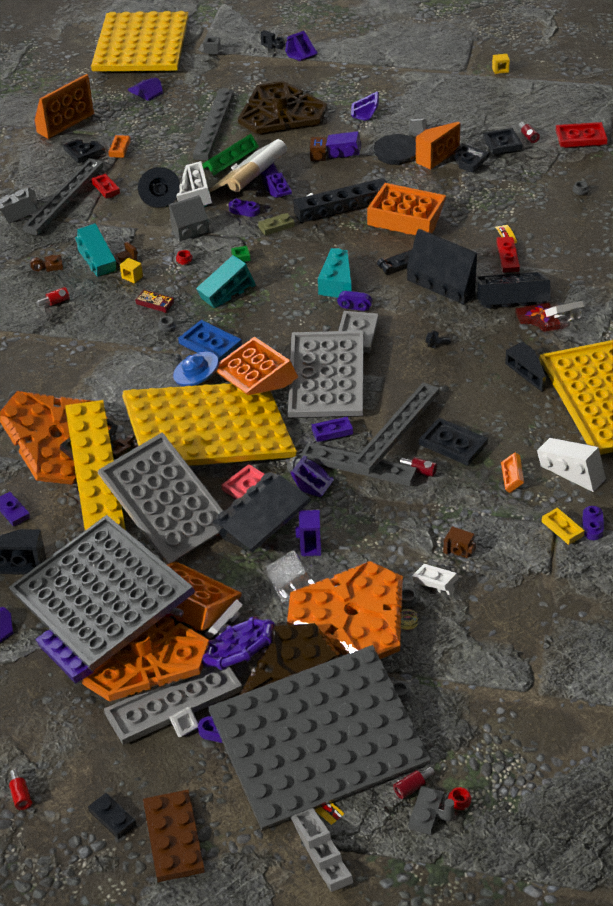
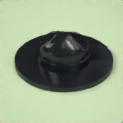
M155 167L146 171L141 176L138 182V193L141 200L148 206L164 208L177 200V193L180 192V181L172 170L164 167Z

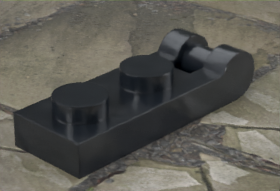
M412 249L387 259L380 258L377 261V266L383 269L386 275L407 269Z

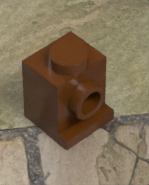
M452 526L444 538V554L450 552L468 558L476 549L474 533Z

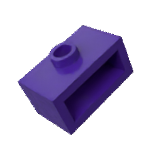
M359 132L328 135L326 148L329 158L359 155L362 145Z
M320 510L299 511V526H296V538H300L301 556H321Z

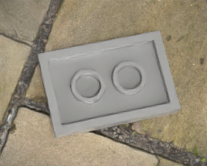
M344 311L338 331H363V352L370 353L378 323V314Z

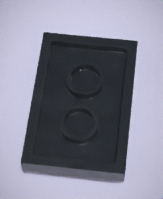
M438 418L419 439V445L467 466L488 444L487 437L442 418Z

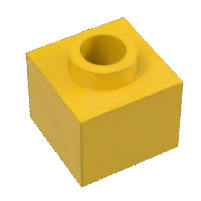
M493 55L492 69L494 73H508L510 64L508 55Z
M127 258L120 264L122 279L135 284L143 277L142 264L140 262Z

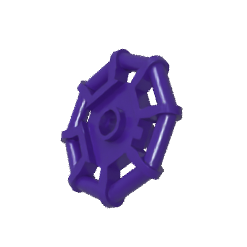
M250 617L248 621L232 627L230 625L227 626V629L214 640H209V647L202 658L203 665L226 670L229 666L245 660L247 662L250 661L255 653L272 642L271 635L275 623L270 619L261 620L257 617Z

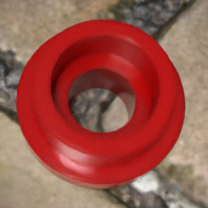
M181 250L177 253L176 261L179 264L187 265L193 260L192 254L188 250Z
M454 788L448 796V799L454 801V809L465 810L471 805V795L465 788Z

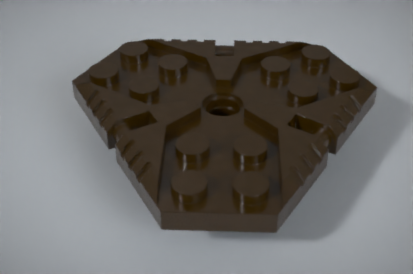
M285 81L260 84L256 86L248 100L249 103H246L240 113L238 124L256 134L284 131L286 128L309 127L320 124L327 111V103L308 93L303 95L302 90Z
M315 623L275 626L271 635L272 642L270 645L265 646L257 660L258 666L253 668L241 694L339 658L340 654ZM267 668L269 670H272V672L269 673L265 671V669Z

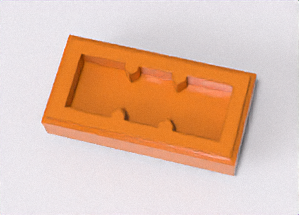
M115 135L108 152L109 157L124 158L131 141L130 136Z
M516 452L501 462L505 490L509 493L524 483L520 455Z

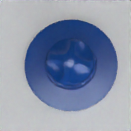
M211 352L189 355L175 368L173 378L180 386H193L202 383L216 372L219 366V359Z

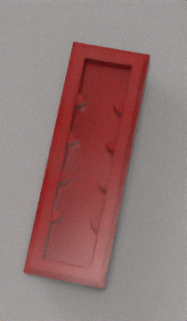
M497 237L496 243L502 273L520 272L514 238Z

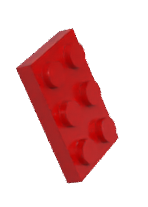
M602 122L556 125L555 131L560 147L569 148L573 146L584 147L607 144V136Z

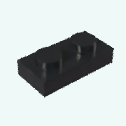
M107 793L88 806L89 812L117 839H120L136 826L135 819Z

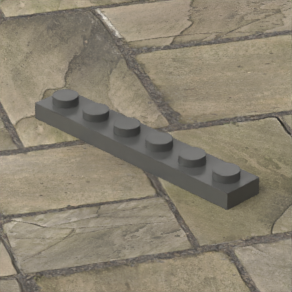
M307 443L301 454V458L307 456V459L318 465L411 486L417 473V468L381 460L370 474H366L352 469V462L359 454Z

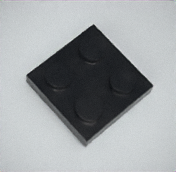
M513 128L483 133V139L492 154L514 152L523 148V144Z

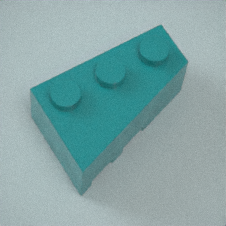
M96 223L77 229V236L75 237L77 249L88 263L91 271L97 277L116 271V260Z
M331 248L318 277V295L338 298L342 291H351L348 250Z
M232 255L196 289L202 300L216 308L229 301L231 296L236 293H243L245 288L256 286V283L247 265Z

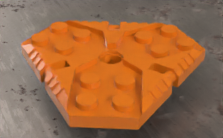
M16 391L0 411V423L13 444L20 446L19 453L36 481L72 485L77 479L74 460L60 450V444L70 437L65 405L92 402V400H79L69 397L54 398L53 395L47 396L45 394L40 395L38 393Z
M369 561L355 568L348 569V571L338 573L331 579L325 578L322 581L315 582V584L313 583L290 592L287 625L315 623L342 655L350 654L371 645L375 648L380 659L400 651V612H402L403 576Z
M164 616L96 668L92 674L82 679V684L110 702L127 697L129 694L140 693L142 690H150L151 687L156 685L160 687L166 683H172V681L176 682L179 679L183 680L199 675L203 667V655L210 645L209 639L181 623L175 626L174 619Z

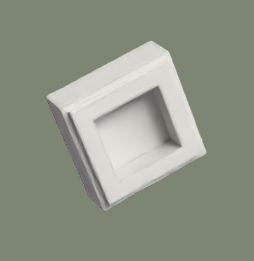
M187 707L169 717L178 737H182L198 728V722L191 707Z

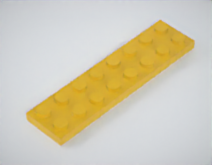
M99 400L65 405L84 529L87 530L104 516L108 515L126 530L121 504L98 475L99 469L114 461L104 402Z

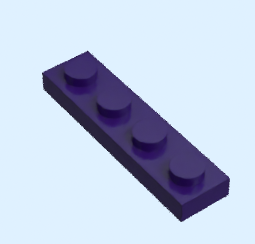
M50 630L45 631L35 639L39 647L75 684L93 673Z

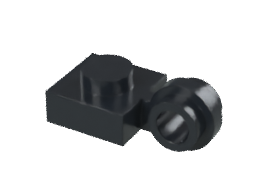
M266 30L261 31V45L271 49L274 47L277 49L284 48V38L277 37L275 39L274 33Z

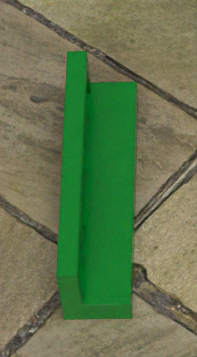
M249 134L202 164L203 169L208 166L214 176L259 146L252 134Z

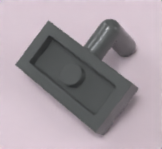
M421 786L408 823V829L431 835L437 818L446 821L453 819L454 801L446 799L444 810H442L440 807L444 798V792Z

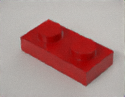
M107 174L92 178V184L106 199L120 194V188Z

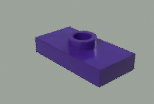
M11 492L0 496V512L13 527L30 518L29 512Z

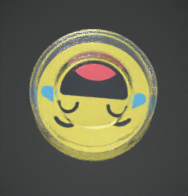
M404 609L400 612L402 629L411 630L418 625V614L414 610Z

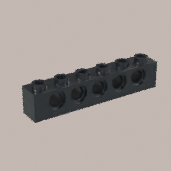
M380 178L293 199L294 214L300 223L369 207L387 181L385 178Z

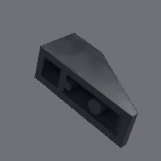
M523 341L507 349L505 364L543 392L545 390L546 376L535 350Z

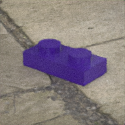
M348 417L311 424L312 432L317 442L353 434V428Z

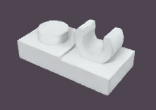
M583 301L546 309V317L554 315V318L565 316L564 312H567L566 319L568 321L581 318L578 308L584 307Z
M423 564L412 575L415 583L437 588L439 593L446 591L447 595L454 591L453 584L458 580L457 573Z
M236 599L205 635L209 639L215 634L219 636L229 626L225 624L228 621L233 623L240 615L238 610L243 604Z

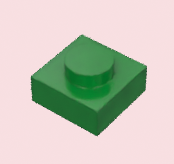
M247 246L231 248L232 255L243 262L250 261V253Z

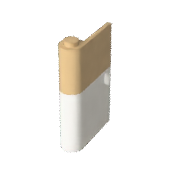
M278 139L257 150L241 164L238 165L236 163L231 167L232 171L211 187L209 191L212 192L228 184L231 190L239 192L287 152L286 144Z

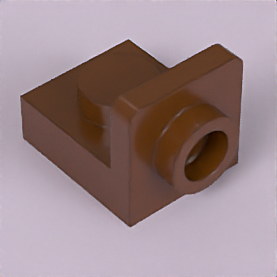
M129 242L124 243L125 251L114 255L116 266L119 269L120 264L127 258L138 262V251Z

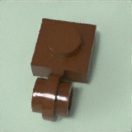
M61 254L44 257L45 261L35 257L30 262V267L34 271H40L43 268H46L47 272L63 270Z
M130 434L125 441L119 438L112 443L115 446L112 452L113 458L116 460L138 447L135 434Z

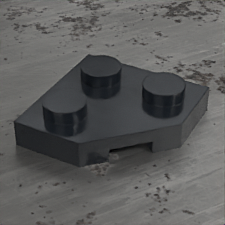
M76 139L63 144L64 150L77 163L85 162L89 158L98 157L105 153V148L98 141L83 143L82 140Z
M462 143L454 150V158L460 169L473 173L489 158V152Z

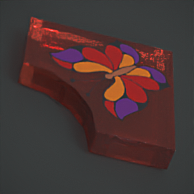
M550 303L520 307L515 310L520 324L535 325L543 332L560 329L558 318H554V315L546 317L545 310L552 308Z

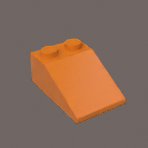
M454 122L430 128L417 135L416 163L431 170L454 154V150L460 146L461 123Z

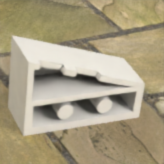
M202 162L186 165L182 177L183 182L179 186L180 192L176 196L178 202L199 195L204 206L211 204L212 200Z

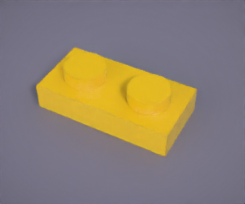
M558 508L542 516V523L568 545L584 536L585 530Z

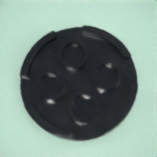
M403 134L384 136L375 142L374 154L378 157L379 161L386 164L399 165L401 162H412L416 159V139Z

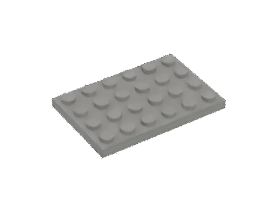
M363 331L292 332L290 361L298 378L289 385L288 417L363 416Z
M163 432L98 470V475L166 565L178 561L220 534L212 522L223 510Z

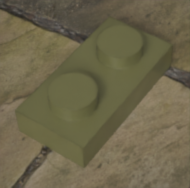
M286 213L258 222V227L266 236L295 227V221Z

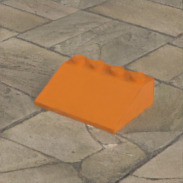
M88 74L39 99L35 116L37 133L49 139L94 114Z
M384 183L367 208V225L416 235L418 229L432 234L446 200V195Z
M253 337L221 360L216 370V373L246 395L285 388L298 378L289 359L256 337Z
M177 561L167 564V566L193 586L195 590L194 594L176 607L183 610V616L178 617L173 614L171 616L175 617L179 622L191 625L195 630L204 631L212 627L234 601L238 600L242 595L241 592Z

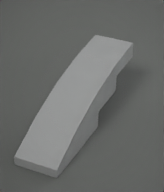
M311 808L291 816L303 844L330 891L333 892L352 884V875L342 862L341 853L332 842L330 832L315 810Z

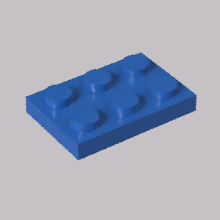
M200 320L178 338L179 344L197 353H214L219 362L242 345V339L203 320Z

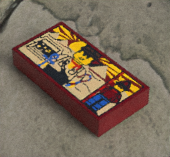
M143 290L135 299L137 305L165 313L174 304V298Z

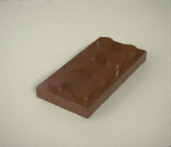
M189 790L143 798L157 883L205 873Z

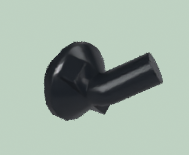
M432 330L431 333L428 332L425 343H428L427 347L435 348L436 344H450L451 339L449 337H438L439 332Z

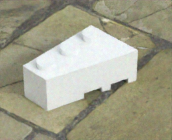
M549 438L537 450L541 467L592 492L606 479L598 447Z

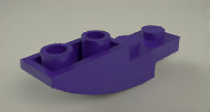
M274 163L261 173L262 183L273 197L292 194L283 174L278 172Z

